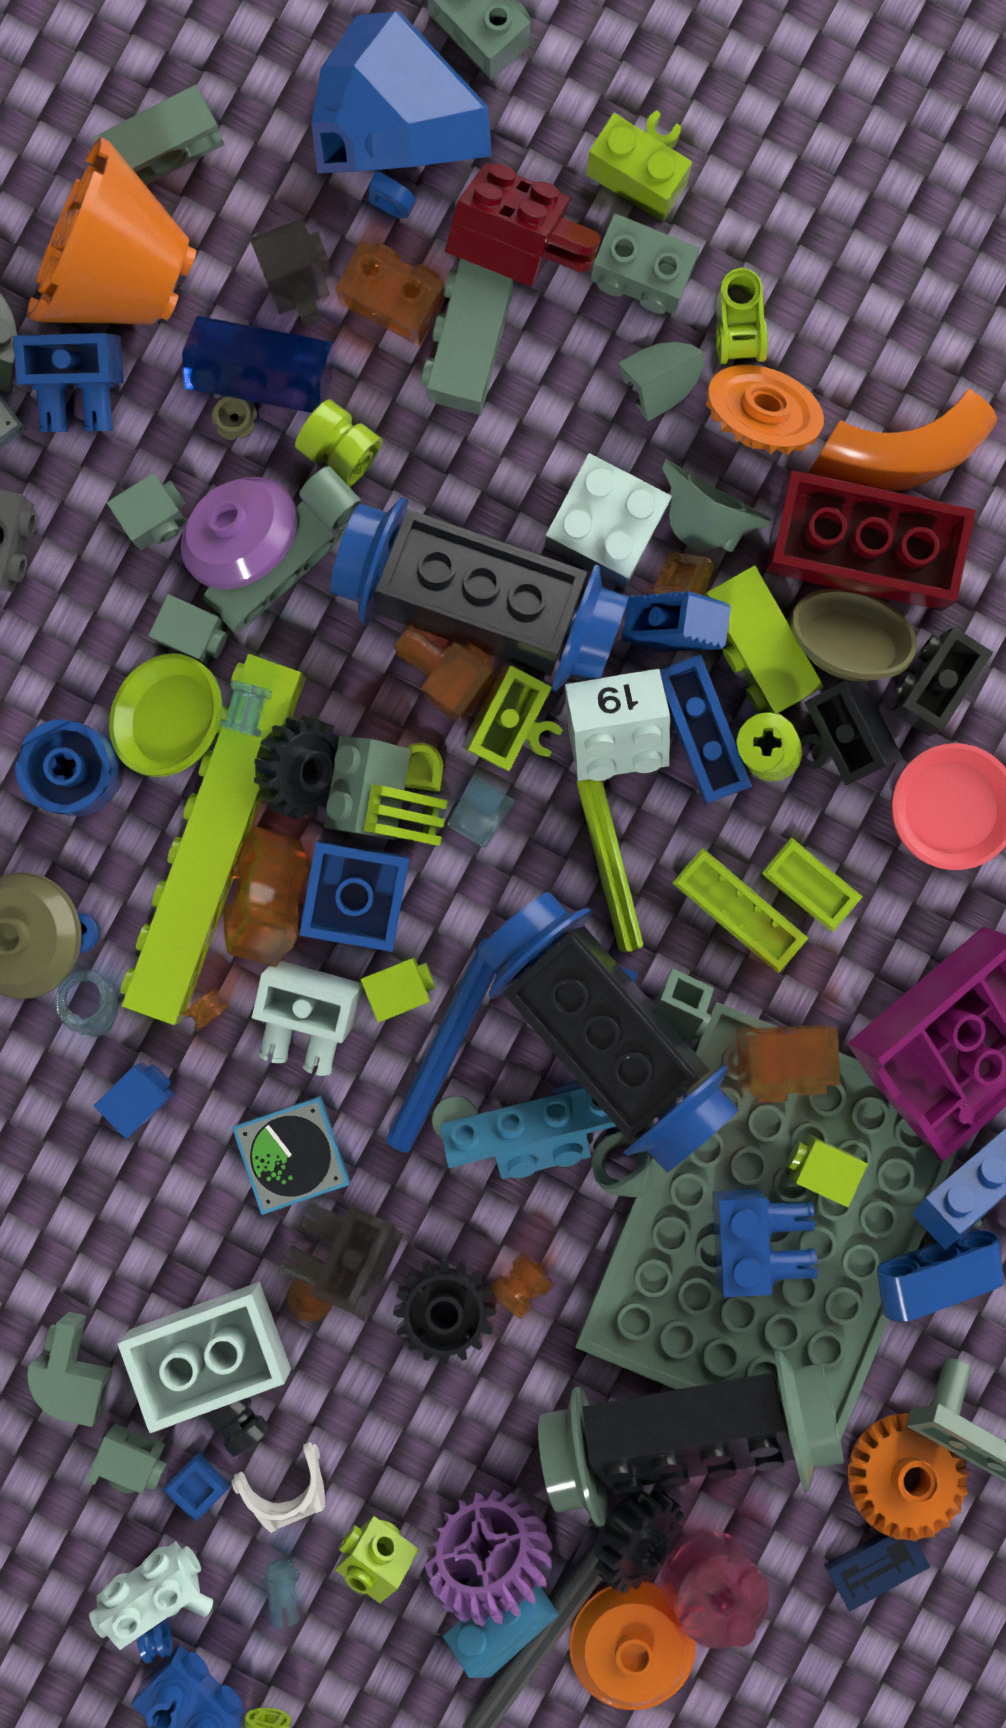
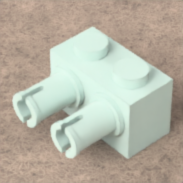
M275 959L261 974L252 1014L253 1019L266 1022L258 1056L267 1061L269 1054L272 1053V1063H285L288 1059L292 1032L296 1030L311 1035L302 1068L308 1073H312L314 1066L318 1065L316 1075H330L332 1073V1063L337 1042L343 1043L354 1027L363 984Z

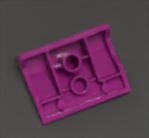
M986 927L978 930L847 1043L871 1081L935 1157L942 1162L1006 1107V934Z

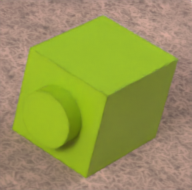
M415 957L361 979L378 1023L430 1002L432 998L429 991L436 989L427 963L418 965Z
M807 1134L804 1143L798 1141L795 1144L787 1162V1167L791 1168L788 1176L796 1184L845 1207H849L868 1166L859 1157L810 1134Z

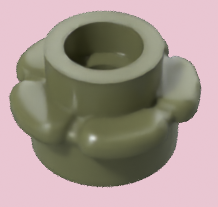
M228 395L218 401L213 408L211 417L213 424L218 427V434L224 439L234 440L236 437L246 438L255 429L254 419L257 417V412L249 400H244L239 395ZM237 414L239 416L238 421L232 422L231 416Z

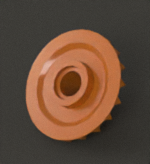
M736 365L725 368L712 378L706 392L708 395L706 406L711 410L710 418L721 422V431L732 432L735 435L736 442L740 441L745 446L751 447L752 450L765 449L769 454H772L778 449L786 455H789L793 449L803 452L807 445L815 443L823 428V411L813 394L795 379L774 369L757 365Z
M909 1413L894 1414L879 1419L870 1425L858 1438L849 1459L848 1485L856 1508L872 1527L894 1539L916 1542L921 1538L935 1537L937 1532L943 1528L950 1527L952 1519L956 1514L962 1512L961 1505L963 1499L969 1494L966 1486L967 1477L970 1473L962 1457L907 1427ZM917 1467L920 1472L919 1483L915 1488L906 1490L904 1476L909 1469Z

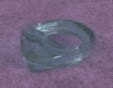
M83 970L70 974L58 986L55 995L57 1014L59 1019L71 1031L87 1037H98L107 1034L112 1029L118 1016L119 1000L114 987L97 972ZM82 981H90L99 988L101 994L99 1000L100 1009L93 1016L82 1019L79 1015L72 1014L68 1009L66 1003L67 994L75 984Z

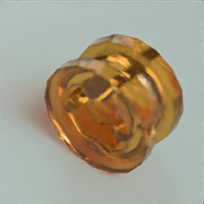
M216 988L196 1001L183 1013L186 1018L191 1017L195 1020L194 1029L197 1032L230 1007L227 1002L222 1003L219 1001L218 994L220 992Z

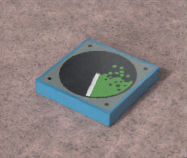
M321 1096L236 1124L232 1127L261 1215L348 1186L351 1183Z

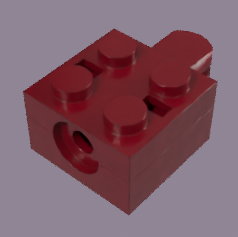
M485 162L457 202L445 252L532 287L548 260L578 272L591 269L595 259L594 253L598 250L600 244V236L592 229L565 219L571 197L560 193L554 185L547 182H533L516 175L513 169L505 165H491Z

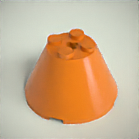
M99 137L85 160L93 166L88 164L81 180L75 179L52 233L35 280L40 283L38 291L41 292L40 300L33 297L30 298L27 318L35 322L152 325L157 319L161 318L167 321L172 315L178 300V294L172 292L180 274L186 277L189 273L197 251L188 246L189 238L112 143Z

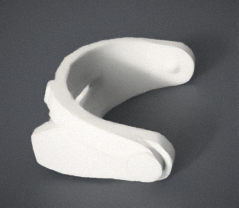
M311 1442L303 1445L311 1474L310 1484L304 1493L291 1501L283 1503L267 1501L252 1491L243 1472L234 1475L232 1486L235 1493H240L248 1509L254 1513L260 1523L270 1533L324 1510L325 1491L318 1462L320 1452L316 1444L312 1445Z

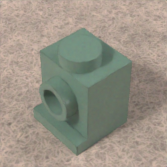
M115 1423L105 1435L86 1481L95 1485L98 1479L102 1477L109 1480L108 1483L111 1487L124 1493H133L135 1491L142 1494L146 1487L155 1491L167 1463L159 1460L166 1444Z

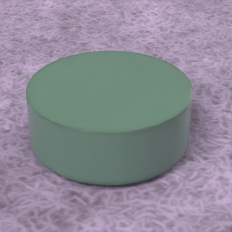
M451 1095L445 1097L437 1104L432 1116V1124L436 1134L442 1139L440 1129L442 1123L477 1115V1108L472 1101L464 1096Z

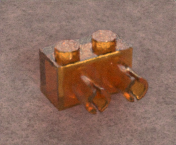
M411 624L403 632L394 647L398 651L397 656L399 658H403L428 678L421 687L425 700L461 726H463L494 683V671L489 663L491 658L471 643H468L463 648L454 642L451 647L447 646L444 649L415 629V626Z

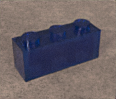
M196 316L182 351L184 388L313 413L325 401L332 379L333 342Z

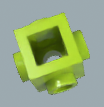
M373 1516L361 1528L354 1525L346 1534L338 1548L344 1555L335 1570L345 1577L346 1583L353 1590L361 1594H368L381 1603L399 1588L419 1549L403 1538L396 1526Z

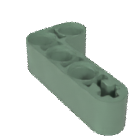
M330 466L319 470L302 487L299 493L302 502L296 507L298 514L297 532L292 546L283 560L270 573L254 583L235 589L209 587L205 592L203 600L234 633H238L248 627L340 543L355 508L359 503L363 504V501Z

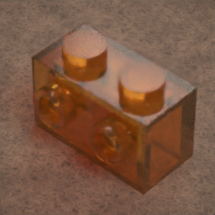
M361 240L335 288L339 305L420 346L445 300L444 283L440 281V276L432 269L421 264H417L414 268L399 260V255L388 246L381 243H376L375 246H372Z

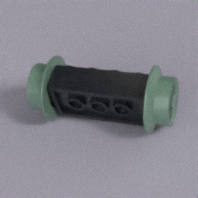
M780 1350L775 1351L780 1390L773 1373L595 1405L589 1404L587 1396L581 1387L573 1388L568 1409L542 1413L538 1421V1440L542 1471L548 1496L554 1510L559 1513L585 1508L595 1525L600 1527L605 1525L607 1518L606 1489L608 1492L614 1491L616 1495H632L643 1490L642 1486L661 1483L663 1487H679L690 1482L689 1478L708 1475L710 1479H726L735 1476L737 1469L756 1466L758 1471H772L782 1468L785 1465L784 1461L790 1460L796 1461L804 1492L810 1491L816 1468L844 1464L838 1427L823 1363L793 1368Z

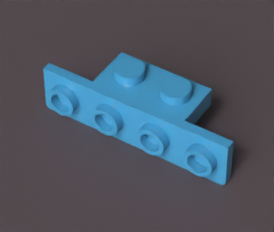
M585 1088L445 1122L441 1124L440 1129L449 1168L495 1157L501 1178L506 1179L510 1177L524 1178L538 1170L554 1166L568 1167L582 1159L590 1158L591 1153L586 1134L615 1127L616 1125Z

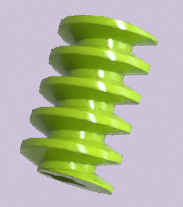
M771 712L757 714L748 719L740 728L737 737L738 753L749 770L758 778L770 782L781 781L791 776L799 767L802 758L801 742L792 723L782 715ZM775 739L780 748H773L771 756H766L761 748L768 747L770 740Z

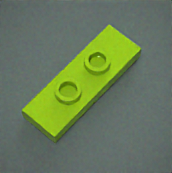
M701 848L672 882L676 888L776 973H779L808 940L806 935L704 848Z

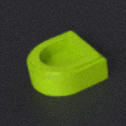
M414 743L406 747L411 749L405 788L440 793L444 769L440 753L433 746L426 743Z

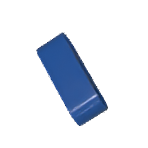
M973 1230L963 1234L946 1250L937 1242L879 1264L877 1267V1277L883 1315L893 1321H910L1001 1287L1005 1282L998 1235L991 1231Z

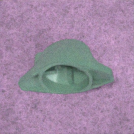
M665 459L662 469L667 476L672 492L669 512L670 524L675 535L687 546L701 550L715 549L721 546L725 550L733 552L745 530L765 528L771 522L770 517Z

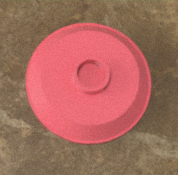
M961 743L935 746L913 758L897 778L891 798L893 825L903 845L911 854L924 863L946 870L974 868L997 856L1006 846L1005 766L987 751Z

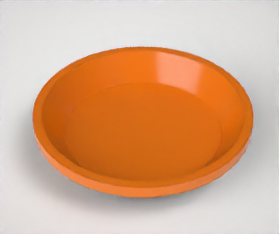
M642 1581L638 1589L631 1586L627 1593H623L620 1590L616 1592L608 1584L589 1596L573 1620L569 1636V1650L573 1669L581 1684L591 1695L615 1708L642 1710L661 1704L672 1697L683 1686L692 1670L696 1652V1641L690 1617L678 1599L664 1588L647 1581Z

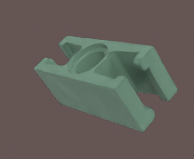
M197 85L93 137L95 141L99 137L110 141L145 185L225 145L219 133L218 125Z

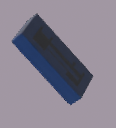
M883 1533L824 1564L849 1612L931 1567L917 1541L897 1540Z

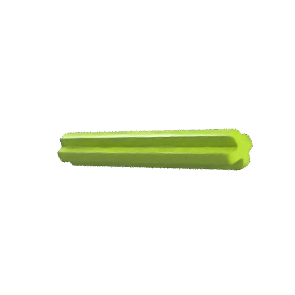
M577 779V786L618 949L623 953L638 950L643 947V940L603 781L591 779L578 781Z

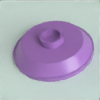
M262 477L240 478L213 489L196 505L184 527L181 539V554L186 568L200 583L216 589L240 588L263 578L283 560L295 539L298 514L293 499L280 484Z

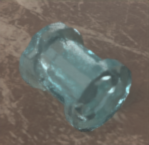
M231 680L229 687L233 690L227 716L225 719L220 720L219 727L261 738L262 730L258 728L265 701L271 699L273 692L259 686Z

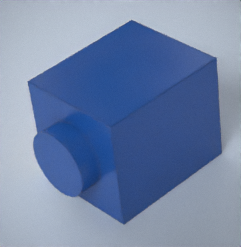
M142 1062L133 1066L93 1106L127 1139L136 1134L175 1094L168 1088L171 1081L161 1069L154 1064L148 1067Z

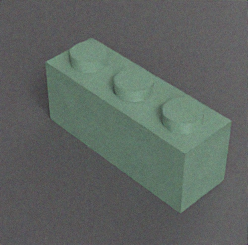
M460 259L458 270L450 269L444 297L450 298L447 313L438 314L433 332V341L439 342L435 359L427 357L421 385L427 386L429 402L482 415L515 288V280L463 259Z

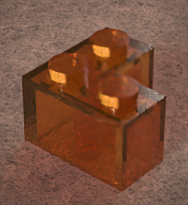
M831 1025L736 1029L738 1085L749 1092L751 1096L758 1097L759 1102L787 1101V1093H798L800 1095L826 1094L827 1086L840 1085L838 1028Z

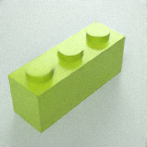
M755 565L706 592L704 596L729 603L731 607L729 629L726 638L727 647L723 649V654L731 669L735 673L741 671L750 686L745 689V692L757 713L764 711V713L779 714L824 687L805 652L796 642L792 629Z

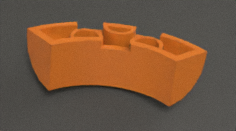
M968 388L945 415L934 422L914 430L896 433L873 432L860 429L840 420L807 474L882 490H891L892 492L911 489L927 484L929 481L959 466L986 440L995 427L998 417L994 409L983 397Z

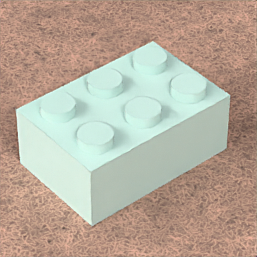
M260 1282L132 1328L117 1343L149 1433L283 1385L291 1371Z

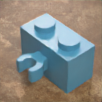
M479 1580V1581H480V1587H481V1586H484V1585H483V1582H482L481 1580ZM534 1587L532 1589L535 1595V1604L523 1600L518 1605L520 1607V1617L513 1615L508 1610L504 1612L502 1625L495 1623L489 1616L484 1627L477 1625L472 1618L466 1623L460 1620L443 1636L469 1678H489L493 1676L559 1616V1613L541 1587Z

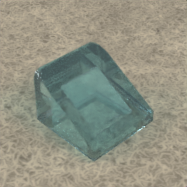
M476 777L455 808L448 825L480 846L487 847L515 800Z

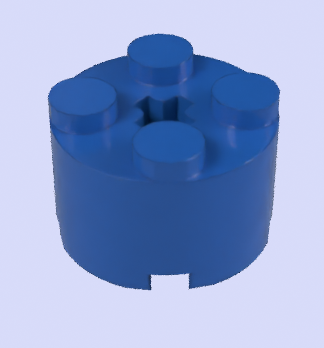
M60 719L48 721L34 728L21 744L22 749L15 766L18 785L31 803L46 811L73 817L86 816L106 806L122 786L121 760L117 756L112 742L104 734L87 725ZM67 760L76 762V767L73 769L74 775L71 778L63 776V772L68 769Z

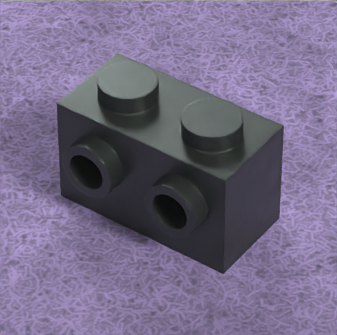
M955 627L950 628L939 637L932 634L917 656L923 662L914 676L907 673L893 692L892 697L898 701L890 712L927 736L942 732L993 654V651Z

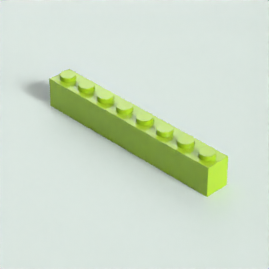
M248 654L245 664L240 662L237 664L230 683V688L235 690L230 706L222 707L221 720L217 731L220 734L213 751L208 749L205 752L200 764L199 775L204 777L198 794L192 793L184 809L183 819L188 820L182 838L177 836L174 839L169 850L167 862L172 864L167 881L160 880L152 898V906L157 907L151 925L144 924L137 939L136 950L141 951L135 968L130 967L123 978L120 993L124 994L125 998L122 1007L172 1025H177L184 1021L263 801L259 798L261 789L258 784L254 783V778L256 777L254 761L261 746L260 743L272 732L274 725H285L286 718L289 716L293 717L306 681V677L301 672Z

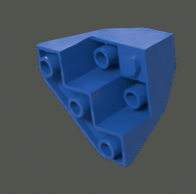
M400 11L356 15L320 70L311 123L317 173L405 168L492 156L488 106Z

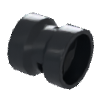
M250 1397L212 1410L205 1417L213 1430H219L225 1438L223 1445L232 1457L250 1448L270 1429L264 1417L256 1415L251 1409L252 1400Z

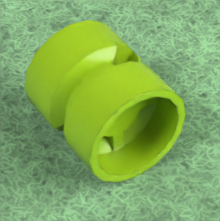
M328 399L321 403L306 420L296 438L295 447L315 464L325 461L351 487L371 466L381 449L383 440L362 423L353 426L351 414L333 400Z

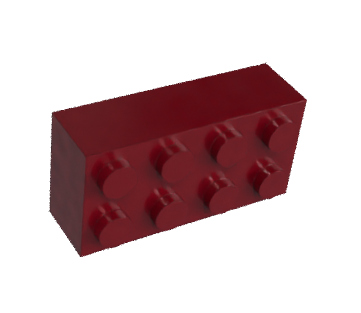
M792 470L782 485L764 573L944 611L957 602L976 509Z

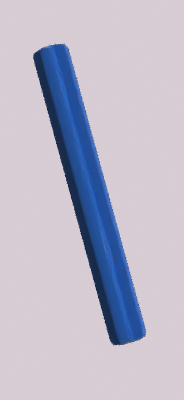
M484 938L481 940L386 1137V1142L396 1150L406 1153L411 1150L495 976V972L479 955V950L488 939Z

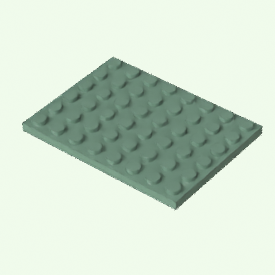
M713 1001L709 1011L711 1019L708 1027L694 1048V1052L710 1071L690 1087L686 1093L689 1095L720 1067L726 1064L728 1069L720 1088L738 1107L739 1111L668 1173L651 1156V1177L644 1195L634 1197L575 1340V1348L676 1390L767 1373L774 1374L780 1390L775 1360V1351L779 1350L793 1368L823 1363L841 1441L889 1322V1319L883 1315L877 1267L887 1260L918 1249L926 1229L912 1213L932 1191L946 1180L958 1149L944 1162L938 1160L871 1081L857 1059ZM807 1134L855 1155L868 1164L849 1207H845L796 1184L788 1176L791 1168L787 1167L790 1153L798 1141L804 1143ZM759 1189L769 1199L770 1204L811 1200L815 1216H811V1220H815V1230L809 1232L808 1230L772 1232V1237H769V1244L772 1251L808 1250V1248H814L817 1264H813V1267L818 1269L817 1279L775 1280L774 1285H772V1295L724 1297L717 1286L712 1191Z

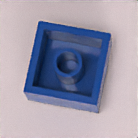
M318 839L315 843L299 936L393 952L409 855Z

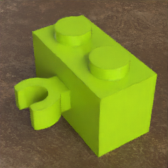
M657 110L649 116L645 132L616 113H613L589 150L586 175L663 223L685 189L692 166L691 160L672 149L679 140L681 125L676 123L669 134L661 135L655 130L661 113Z
M511 665L502 666L461 748L507 771H510L525 740H527L529 748L534 753L550 757L552 751L541 746L539 736L545 730H549L557 735H561L563 730L554 722H535L552 687Z

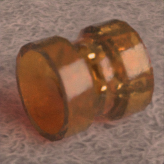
M521 1252L512 1261V1269L509 1271L511 1276L499 1275L490 1284V1289L510 1312L523 1319L532 1310L531 1297L536 1299L538 1296H545L555 1284L536 1261L525 1252Z

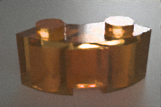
M257 826L251 828L241 847L231 874L232 878L239 879L234 902L232 905H225L224 938L228 954L277 967L286 952L295 945L299 934L297 922L298 902L303 885L308 880L311 866L300 840Z

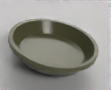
M839 588L818 590L806 595L797 603L791 618L793 636L809 659L822 670L842 679L862 682L893 677L908 668L916 654L917 639L910 623L894 607L874 596Z
M12 873L1 876L0 994L17 999H28L45 995L56 989L67 979L78 960L82 934L77 910L67 893L55 882L44 876L33 873Z

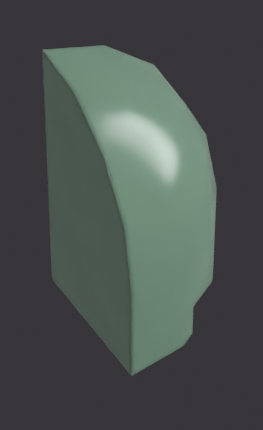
M659 343L640 350L618 363L624 383L631 382L636 387L640 398L636 406L647 421L670 410L686 398L697 384L702 372L704 351L686 343Z

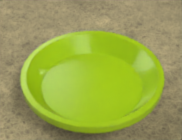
M172 653L151 658L133 670L117 691L109 717L110 739L119 759L130 769L150 777H166L180 773L199 760L214 740L222 715V697L214 675L196 659L187 655Z

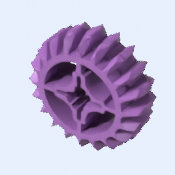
M493 1490L486 1501L482 1494L476 1492L474 1501L470 1505L458 1499L459 1511L454 1515L443 1512L446 1525L444 1528H432L433 1537L437 1542L425 1546L427 1555L431 1559L424 1565L426 1574L431 1579L429 1581L430 1589L437 1598L439 1597V1602L447 1612H454L459 1620L466 1623L472 1618L477 1625L484 1627L490 1616L495 1623L502 1625L504 1612L510 1610L513 1615L520 1617V1607L518 1605L523 1600L535 1604V1595L532 1589L534 1587H547L546 1578L542 1574L543 1571L552 1569V1560L547 1554L552 1550L551 1540L546 1534L547 1527L541 1517H537L535 1510L530 1504H527L526 1501L521 1503L519 1498L512 1493L504 1499L500 1492ZM493 1529H509L519 1534L509 1536L507 1532L495 1534ZM469 1578L470 1581L481 1580L484 1586H465L460 1584L458 1580Z

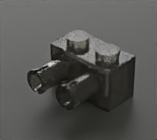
M312 1202L308 1205L305 1212L321 1222H316L302 1216L300 1230L334 1243L325 1261L298 1249L297 1246L291 1245L284 1255L301 1265L297 1266L282 1259L279 1272L312 1286L313 1289L310 1295L320 1302L361 1321H365L404 1234L392 1223L351 1206L347 1216L344 1217Z

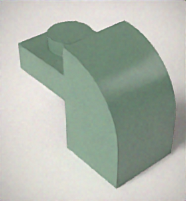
M68 1312L56 1325L52 1324L48 1330L44 1352L50 1353V1355L41 1353L28 1365V1385L35 1402L48 1415L61 1421L93 1427L104 1413L113 1368L77 1361L86 1315Z

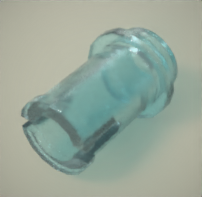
M277 1560L269 1563L266 1566V1573L262 1576L263 1585L268 1587L269 1623L277 1628H283L282 1608L284 1607L288 1627L296 1624L300 1619L296 1594V1582L299 1580L300 1574L298 1569L294 1568V1563L290 1560Z

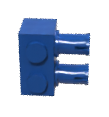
M108 333L13 336L17 384L31 385V389L37 392L39 432H69L65 401V389H69V385H77V389H82L84 431H114V426H112L110 388H114V384H124L121 336Z
M759 1189L712 1191L717 1286L724 1297L772 1295V1285H774L775 1280L817 1279L818 1269L813 1267V1264H817L814 1248H808V1250L772 1251L769 1244V1237H772V1232L805 1230L809 1232L815 1230V1220H811V1216H815L811 1200L770 1204L769 1199Z
M181 1644L172 1651L171 1656L166 1657L141 1682L131 1703L146 1719L148 1728L151 1726L154 1728H239L245 1711L237 1693L227 1685L221 1686L209 1674L205 1661L198 1654L188 1652Z

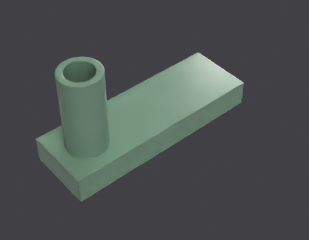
M946 1358L943 1360L932 1405L912 1408L906 1426L1006 1482V1442L959 1416L971 1367L963 1361Z

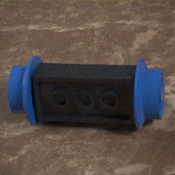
M403 497L388 512L359 503L355 508L345 529L335 559L330 592L357 602L361 624L367 625L375 614L552 676L562 645H566L551 691L556 692L570 678L580 681L601 679L629 597L602 588L600 566H594L580 607L576 609L587 571L408 509V499Z
M546 892L511 917L479 950V955L496 974L489 991V996L494 999L504 994L628 1140L632 1139L657 1117L659 1121L623 1153L629 1156L648 1151L661 1168L668 1173L739 1111L738 1107L720 1088L728 1067L724 1064L688 1095L686 1091L708 1073L710 1069L585 926L582 927L592 915V911L589 908H584L568 913L550 892Z

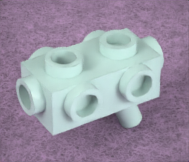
M175 1541L169 1546L156 1548L144 1560L142 1565L130 1573H123L114 1577L103 1591L96 1595L97 1608L89 1613L91 1624L96 1633L102 1638L108 1636L116 1647L121 1650L167 1617L177 1614L182 1607L202 1617H206L212 1608L213 1599L200 1593L197 1574L201 1572V1566L193 1551L187 1546L182 1549Z

